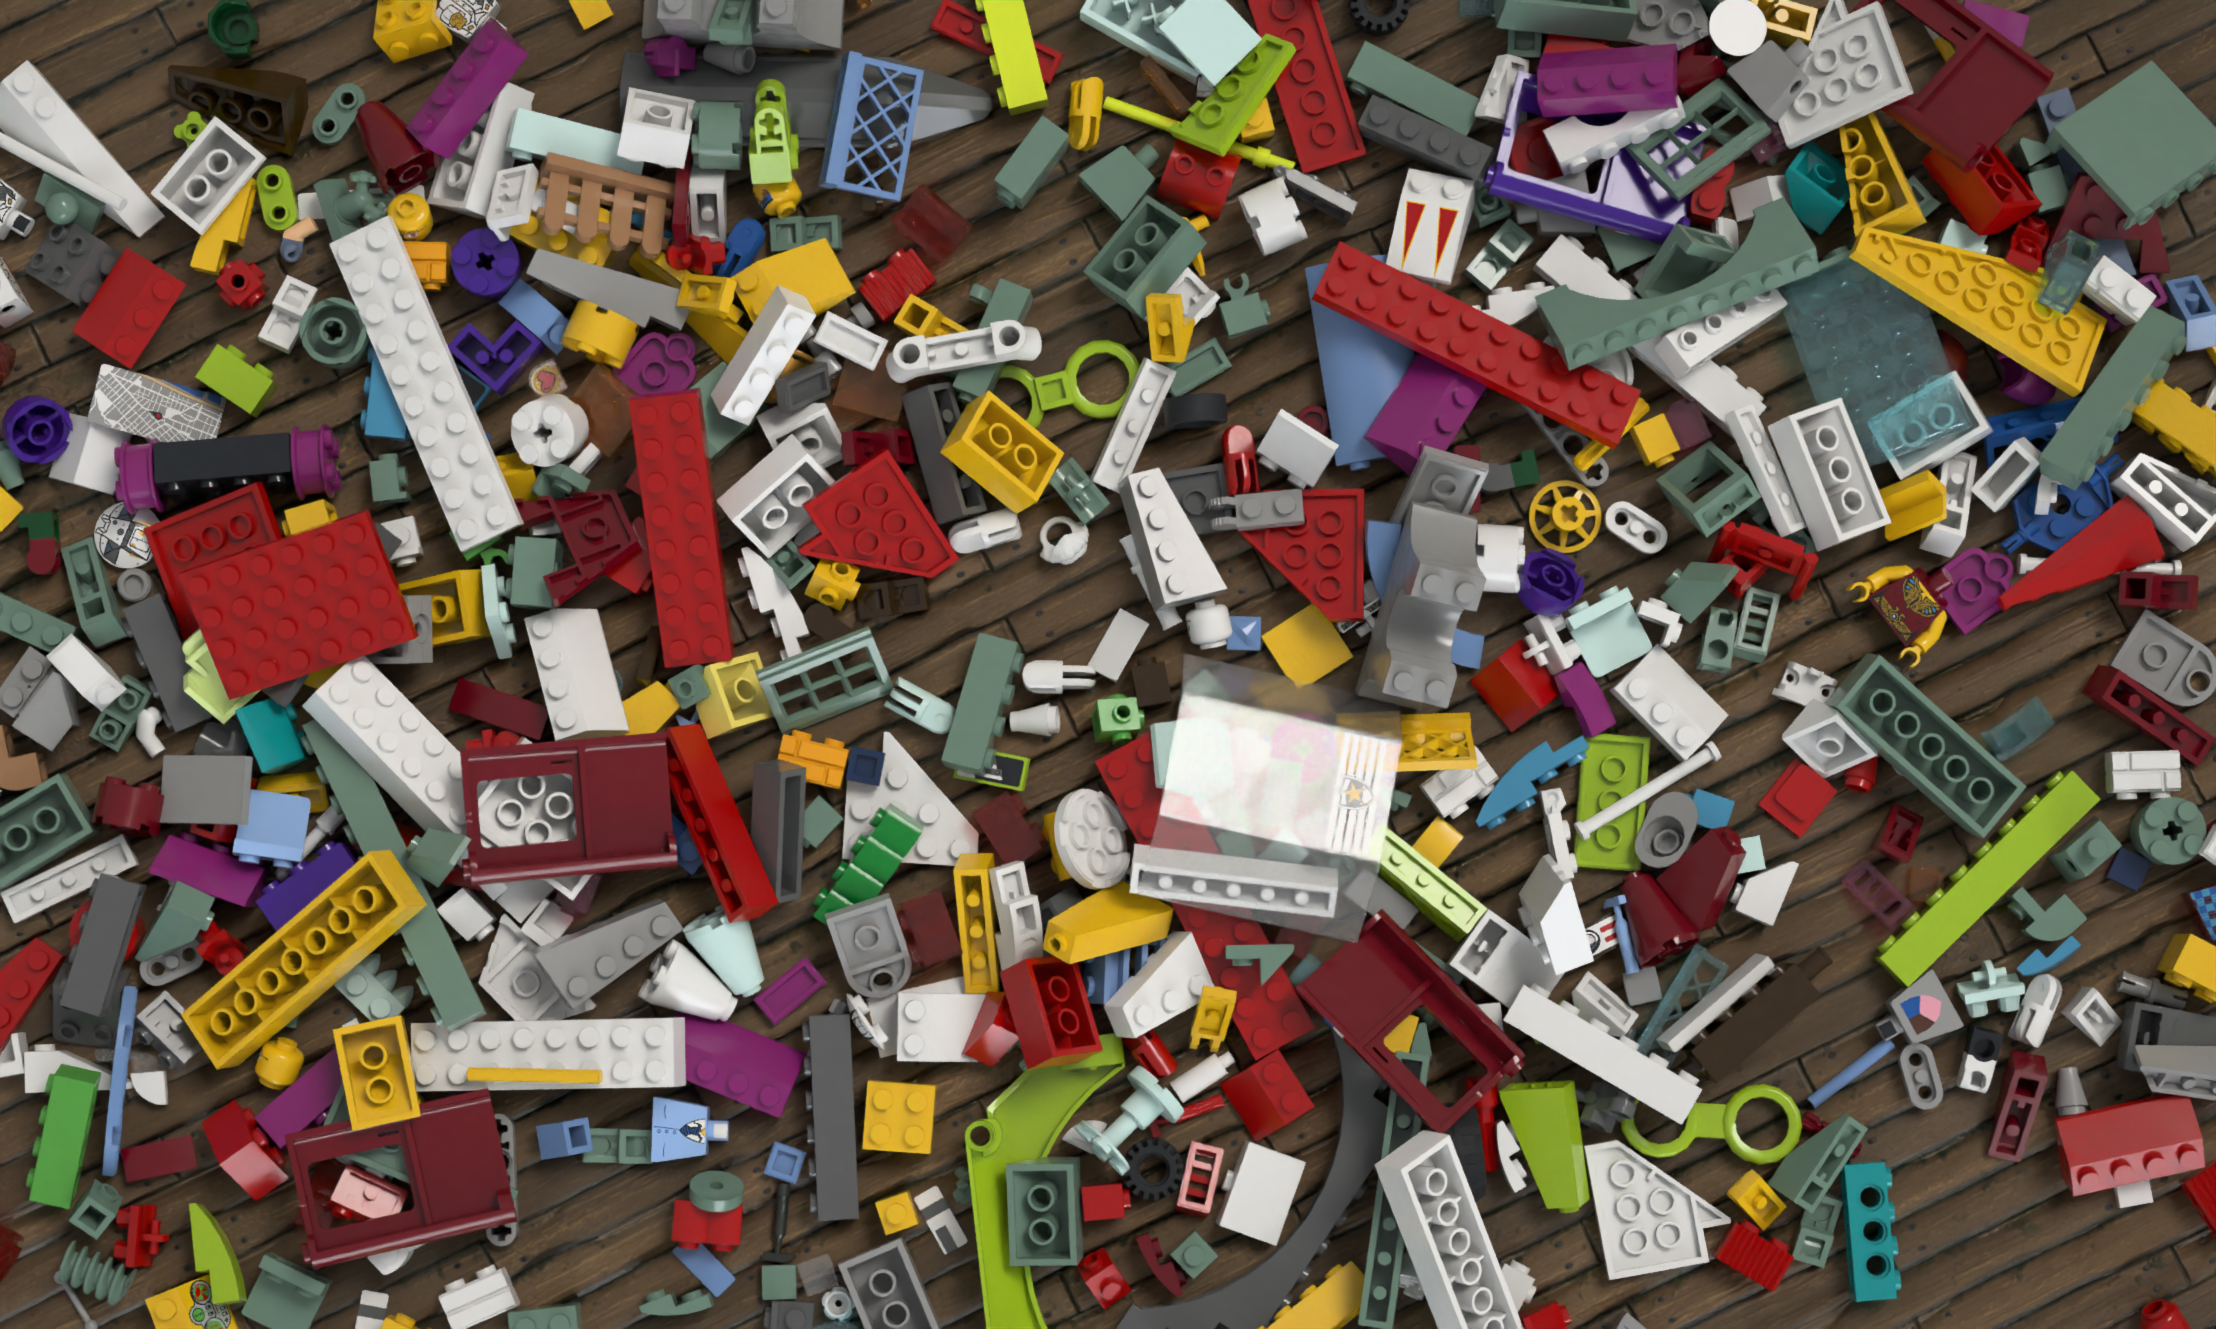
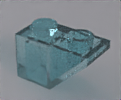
M2069 230L2048 250L2037 301L2067 315L2093 271L2099 244L2072 230Z
M2036 695L1980 734L1998 760L2003 761L2008 760L2033 743L2056 722Z

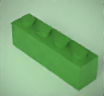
M61 1064L55 1074H49L45 1088V1094H50L48 1106L43 1105L39 1118V1125L44 1126L42 1137L37 1136L32 1156L38 1157L36 1168L31 1167L26 1187L31 1188L29 1201L70 1209L76 1199L101 1072Z

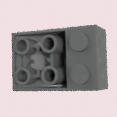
M2126 1001L2115 1068L2143 1073L2133 1053L2135 1045L2216 1046V1017Z

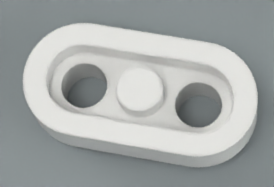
M1620 501L1611 505L1605 512L1604 523L1608 531L1638 551L1645 554H1654L1665 546L1667 542L1665 527L1634 505ZM1621 513L1626 516L1627 521L1625 525H1618L1615 522L1616 514ZM1647 531L1652 532L1655 536V540L1651 544L1646 543L1643 539V535Z

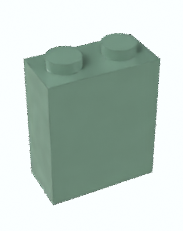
M1042 115L995 177V191L998 194L996 198L1010 209L1017 206L1023 210L1069 149V134Z

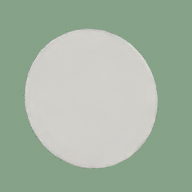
M1725 0L1712 12L1709 21V31L1714 43L1722 51L1735 56H1743L1754 52L1761 46L1766 36L1767 24L1762 11L1751 1Z

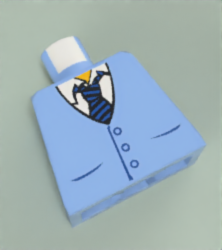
M663 1096L653 1097L651 1162L707 1155L709 1152V1141H728L729 1121L710 1120V1106Z

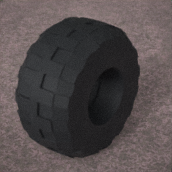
M1456 1102L1444 1103L1443 1105L1445 1107H1452ZM1473 1106L1444 1134L1450 1135L1474 1200L1478 1202V1200L1486 1195V1168L1477 1110Z

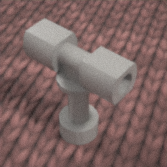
M862 302L850 308L853 315L846 319L847 321L859 327L862 326L865 330L876 324ZM811 323L800 344L803 347H808L815 358V362H827L830 381L844 370L832 354L833 351L813 342L818 331H816Z

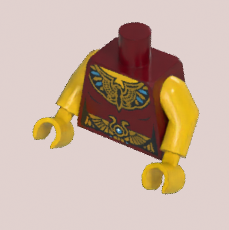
M1907 565L1886 566L1864 578L1863 582L1849 584L1846 591H1850L1855 587L1860 589L1861 596L1852 601L1853 603L1863 602L1867 598L1871 601L1902 643L1908 647L1899 653L1898 661L1904 654L1911 655L1914 660L1913 664L1908 668V670H1911L1920 662V655H1924L1940 638L1947 620L1944 609L1949 604L1942 593L1955 582L1944 568H1941L1929 577L1921 567L1912 569Z

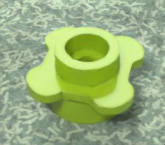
M192 111L187 115V120L182 125L175 126L174 135L179 139H183L187 143V148H189L208 124L201 119L200 113ZM192 129H197V133L192 134Z

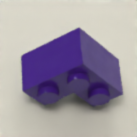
M517 320L495 344L491 343L469 322L448 344L449 350L501 397L546 348L538 338Z

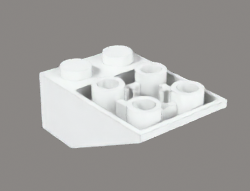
M1489 909L1481 916L1446 963L1508 1009L1512 1006L1523 985L1530 988L1534 982L1551 992L1564 975V973L1555 975L1549 963L1543 964L1537 946H1534L1528 937Z

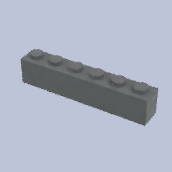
M850 1013L809 1015V1022L802 1024L803 1043H810L811 1056L804 1057L805 1077H812V1090L806 1091V1111H813L814 1124L807 1125L808 1145H815V1158H809V1179H816L817 1192H810L811 1213H818V1221L859 1219Z

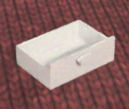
M1244 1140L1234 1171L1227 1170L1221 1189L1226 1190L1215 1223L1276 1246L1306 1162Z

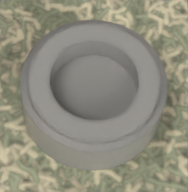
M131 568L120 575L117 589L124 599L138 603L151 595L153 581L147 572Z

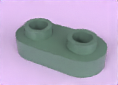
M346 83L337 87L315 117L312 129L315 137L321 143L328 146L338 145L354 127L358 108L367 102V97L359 86ZM346 95H353L354 101L352 104H343V98ZM334 122V129L331 132H325V123Z

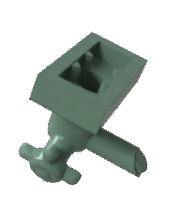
M361 170L350 173V181H356L355 190L349 192L345 178L325 179L313 184L333 242L361 229L362 226L359 220L361 216L368 221L367 225L387 216V212L384 209L386 206H389L393 196L391 194H371L369 192V182H377L375 175L371 172Z

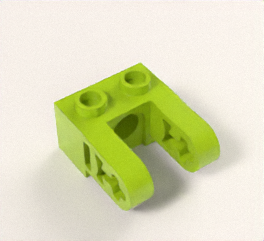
M766 79L760 82L756 88L754 124H750L749 162L752 184L792 182L793 169H799L798 134H792L784 85L778 80ZM767 91H773L775 102L768 101L766 97Z

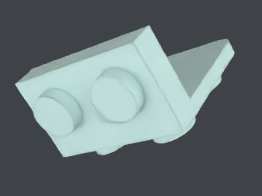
M1616 585L1600 593L1601 601L1591 606L1585 601L1569 609L1571 616L1565 619L1566 627L1572 639L1578 644L1582 652L1581 656L1591 675L1595 678H1599L1637 659L1652 649V644L1630 603L1633 597L1628 587L1619 591Z

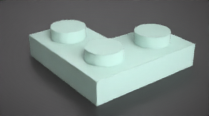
M495 564L481 566L485 618L498 658H511V643H516L517 638L514 624L507 623L510 621L507 602H503L502 598L506 596V580L504 576H498Z

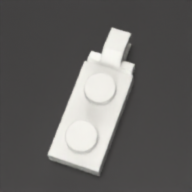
M1561 788L1541 791L1539 796L1544 816L1543 824L1549 854L1557 863L1559 870L1565 873L1566 879L1569 878L1571 881L1574 878L1573 873H1577V862L1574 853H1569L1566 840L1571 838L1568 821H1562L1561 810L1566 802Z

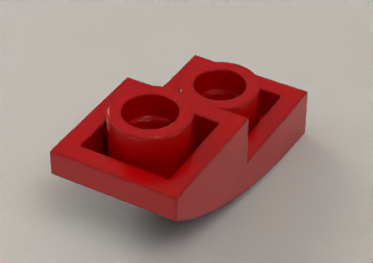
M2031 214L2015 223L2006 249L2005 261L2036 273L2041 264L2043 248L2049 239L2050 226L2046 225V222L2040 217Z

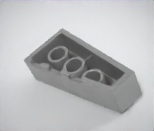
M656 898L619 913L615 917L587 926L583 930L562 936L546 945L530 949L528 952L564 1003L574 1010L684 929L667 904Z

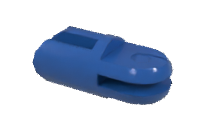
M746 218L740 220L733 227L724 243L726 262L712 265L713 274L707 276L731 278L750 266L764 243L765 231L763 226L755 219Z

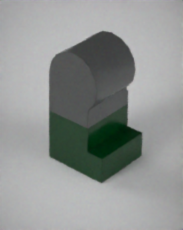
M1534 449L1521 451L1518 454V462L1505 465L1487 463L1489 464V472L1480 492L1496 494L1538 485L1541 480Z

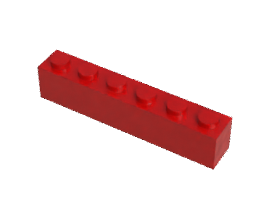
M701 724L670 727L665 731L667 733L669 785L729 923L760 918L779 902Z

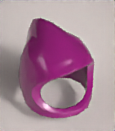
M2001 352L1995 354L2004 371V379L2000 389L2003 394L2028 405L2045 404L2055 395L2056 386Z

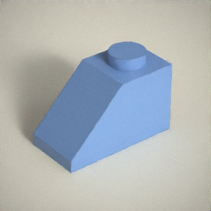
M2193 275L2165 281L2167 297L2170 300L2168 302L2171 316L2185 322V337H2187L2184 347L2185 351L2202 350L2216 346V306L2199 276Z

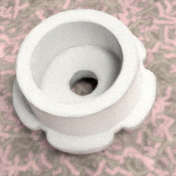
M834 1287L831 1292H826L822 1298V1305L825 1307L824 1313L833 1320L836 1318L840 1320L847 1319L852 1314V1308L855 1307L850 1293L844 1287ZM837 1300H840L842 1302V1305L840 1307H837L835 1305V1302Z

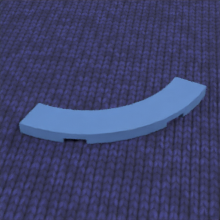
M1366 519V559L1374 589L1380 601H1382L1401 536V524ZM1456 628L1451 650L1452 663L1480 669L1485 636Z
M124 986L106 1123L102 1171L104 1176H114L117 1173L128 1062L137 1009L138 989L134 986Z

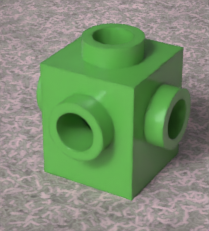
M1123 694L1111 695L1106 699L1096 700L1091 710L1095 743L1112 742L1113 745L1117 746L1126 745L1135 740L1141 728H1144V712L1142 708H1138L1136 697L1126 698Z

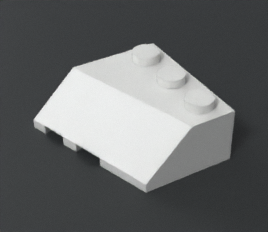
M1550 854L1544 855L1519 893L1522 907L1517 910L1524 928L1527 927L1533 945L1537 946L1543 964L1549 963L1555 975L1593 962L1594 959L1572 883L1569 878L1566 879L1565 873L1559 870L1557 863Z

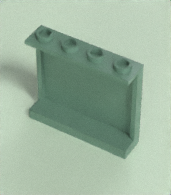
M2152 60L2054 126L2045 143L2053 153L2064 147L2128 216L2122 226L2125 230L2136 223L2139 225L2146 223L2154 215V210L2160 206L2163 208L2169 207L2177 200L2180 192L2185 189L2188 191L2195 189L2209 172L2213 175L2216 174V127Z

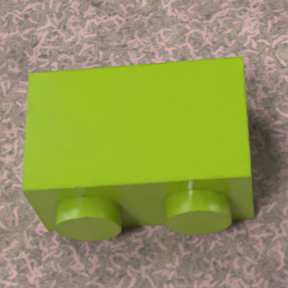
M217 344L195 377L257 418L279 386V384L271 380L274 373L259 363L253 368L243 360L247 355L230 344L225 349Z

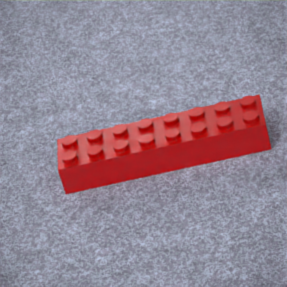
M696 388L632 396L629 399L664 666L669 668L730 661L736 653L701 390Z

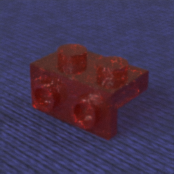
M924 184L918 186L903 208L891 218V221L896 225V230L907 239H913L922 247V252L928 258L934 261L938 260L939 262L950 258L974 227Z

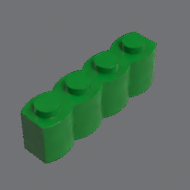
M892 803L885 810L879 807L869 822L873 828L866 837L862 834L858 836L850 848V851L854 853L847 863L841 861L831 875V878L835 880L828 890L822 887L812 902V905L815 906L813 917L827 925L824 914L877 897L883 886L922 834L923 824Z

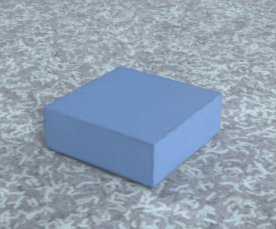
M774 1141L763 1174L796 1184L807 1151Z

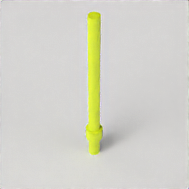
M1109 96L1106 97L1103 109L1168 132V129L1177 121ZM1234 141L1228 150L1230 153L1252 161V165L1265 169L1266 166L1274 169L1277 165L1294 169L1295 162L1273 155L1271 150L1260 146L1256 149Z

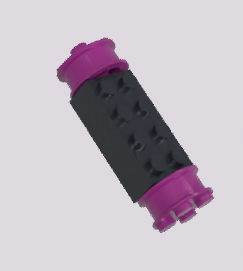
M322 424L319 430L301 431L298 426H294L291 435L289 432L164 443H160L158 438H152L149 444L131 445L129 440H124L121 443V447H115L114 449L115 464L120 472V480H116L115 484L116 496L118 500L124 501V506L129 514H136L138 509L156 507L158 512H164L167 505V497L177 503L191 502L193 497L201 496L214 500L256 482H262L265 491H273L275 494H290L296 489L300 500H305L307 495L324 493L329 498H334L336 491L342 490L341 473L336 471L335 460L340 458V443L338 438H334L333 431L330 430L327 424Z

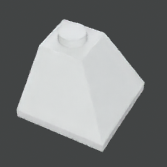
M811 403L789 414L779 413L777 405L756 416L773 450L788 436L793 434L824 468L843 459L841 454V433L825 403Z

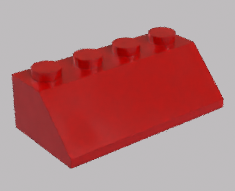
M2163 1094L2054 1119L2061 1177L2073 1197L2206 1167L2203 1138L2190 1097Z

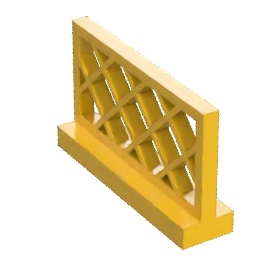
M1470 712L1335 717V741L1339 763L1345 732L1351 733L1344 773L1348 771L1354 734L1360 735L1356 759L1358 760L1363 736L1369 737L1363 773L1367 771L1372 738L1378 739L1377 753L1375 754L1372 772H1376L1381 740L1387 741L1382 772L1477 769V756L1471 732ZM1355 761L1353 773H1357L1359 761Z

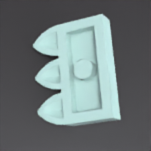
M380 954L368 955L334 984L370 1021L399 1016L411 1003L414 993L413 986H403L391 992L397 979L396 970H387L375 976L380 965Z

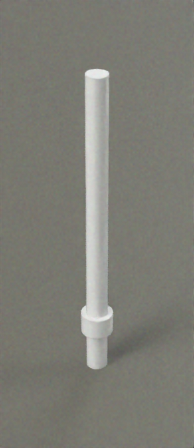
M0 132L1 148L119 211L126 207L127 200Z

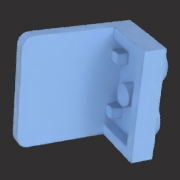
M250 789L248 825H238L233 855L239 856V862L259 864L260 859L273 861V867L292 869L294 864L298 865L301 863L310 814V800L306 797Z

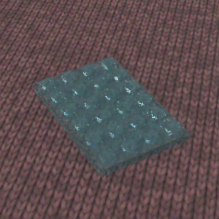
M1851 258L1795 283L1790 282L1776 288L1788 303L1783 309V313L1817 406L1840 397L1842 398L1869 467L1972 428L1928 306Z

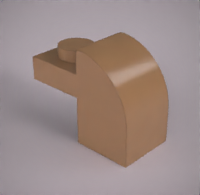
M0 725V787L7 790L26 792L47 781L48 774L44 755L34 752L16 756L10 727Z

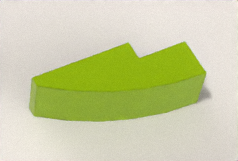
M198 1203L189 1204L195 1270L199 1273H210L212 1303L227 1305L247 1302L243 1275L229 1239L217 1220L204 1205Z

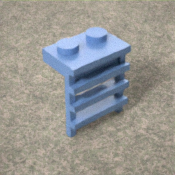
M1166 939L1136 946L1135 975L1146 964L1148 945H1154L1155 954L1167 941ZM1130 948L1084 960L1082 980L1089 1003L1106 1004L1129 979Z

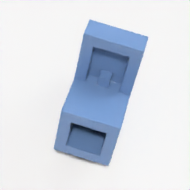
M519 278L498 304L557 355L564 348L560 342L569 320L536 290Z

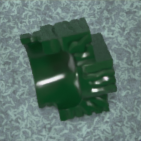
M220 0L208 13V38L230 59H252V46L255 43H259L260 40L259 23L255 18H251V4L247 0Z

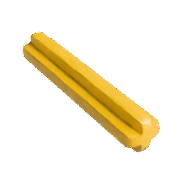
M1638 397L1622 436L1649 412L1650 406L1644 399ZM1592 439L1573 457L1572 462L1580 471L1584 472L1610 447Z

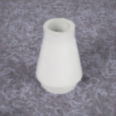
M1050 703L1010 712L1011 731L1044 736L1059 733L1060 712L1058 706H1050Z

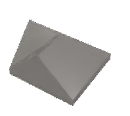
M53 671L12 726L50 751H53L70 727L80 726L75 687L62 673Z

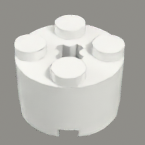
M1282 177L1251 189L1238 197L1245 218L1252 228L1253 236L1263 256L1273 254L1308 238L1301 220L1295 221L1300 213L1293 197L1285 198L1289 193Z
M562 394L545 395L522 406L513 415L511 425L512 441L521 460L527 464L549 467L575 456L582 448L589 434L588 419L584 410L578 404L569 400V397Z
M1477 524L1476 558L1478 566L1486 578L1483 591L1518 593L1520 580L1517 571L1520 565H1524L1525 545H1523L1524 527Z

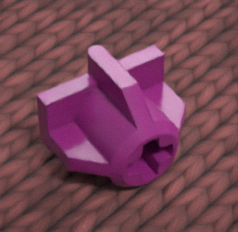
M679 36L650 39L644 46L645 60L660 78L680 76V70L695 71L696 48L687 47L686 42Z

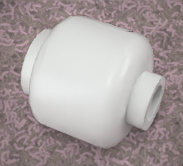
M1214 598L1194 602L1195 609L1190 610L1186 614L1190 641L1193 644L1200 645V649L1226 645V639L1233 633L1227 606L1215 604Z

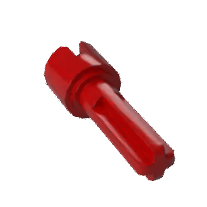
M1474 1076L1463 1079L1465 1094L1475 1084H1477L1483 1078V1076ZM1498 1083L1474 1105L1481 1128L1486 1172L1496 1171L1499 1168L1493 1110L1497 1107L1496 1105L1500 1104Z

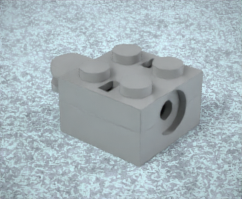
M403 595L419 636L414 640L365 655L372 664L433 663L432 595Z

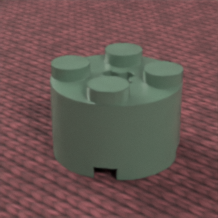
M701 101V103L693 104V123H695V134H692L693 167L722 170L741 169L743 129L740 119H743L742 102Z
M337 297L326 298L310 306L303 314L299 326L300 338L307 353L317 362L331 369H347L357 366L367 356L369 344L371 343L366 326L363 324L358 313V308L348 300ZM340 329L343 332L342 336L336 337L334 340L330 336V332Z
M2178 797L2153 799L2142 805L2133 817L2129 829L2130 840L2138 854L2152 861L2151 863L2156 865L2182 864L2199 854L2198 851L2206 839V823L2197 806L2190 801ZM2172 827L2173 834L2164 835L2163 829Z

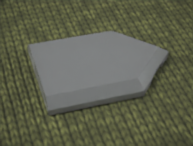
M1635 0L1637 16L1626 42L1639 46L1677 44V51L1710 34L1709 20L1700 0Z

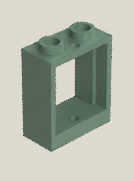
M1710 440L1656 479L1669 503L1706 537L1761 498L1749 475ZM1720 469H1723L1730 476L1695 503L1685 496ZM1728 504V507L1723 510L1724 505Z

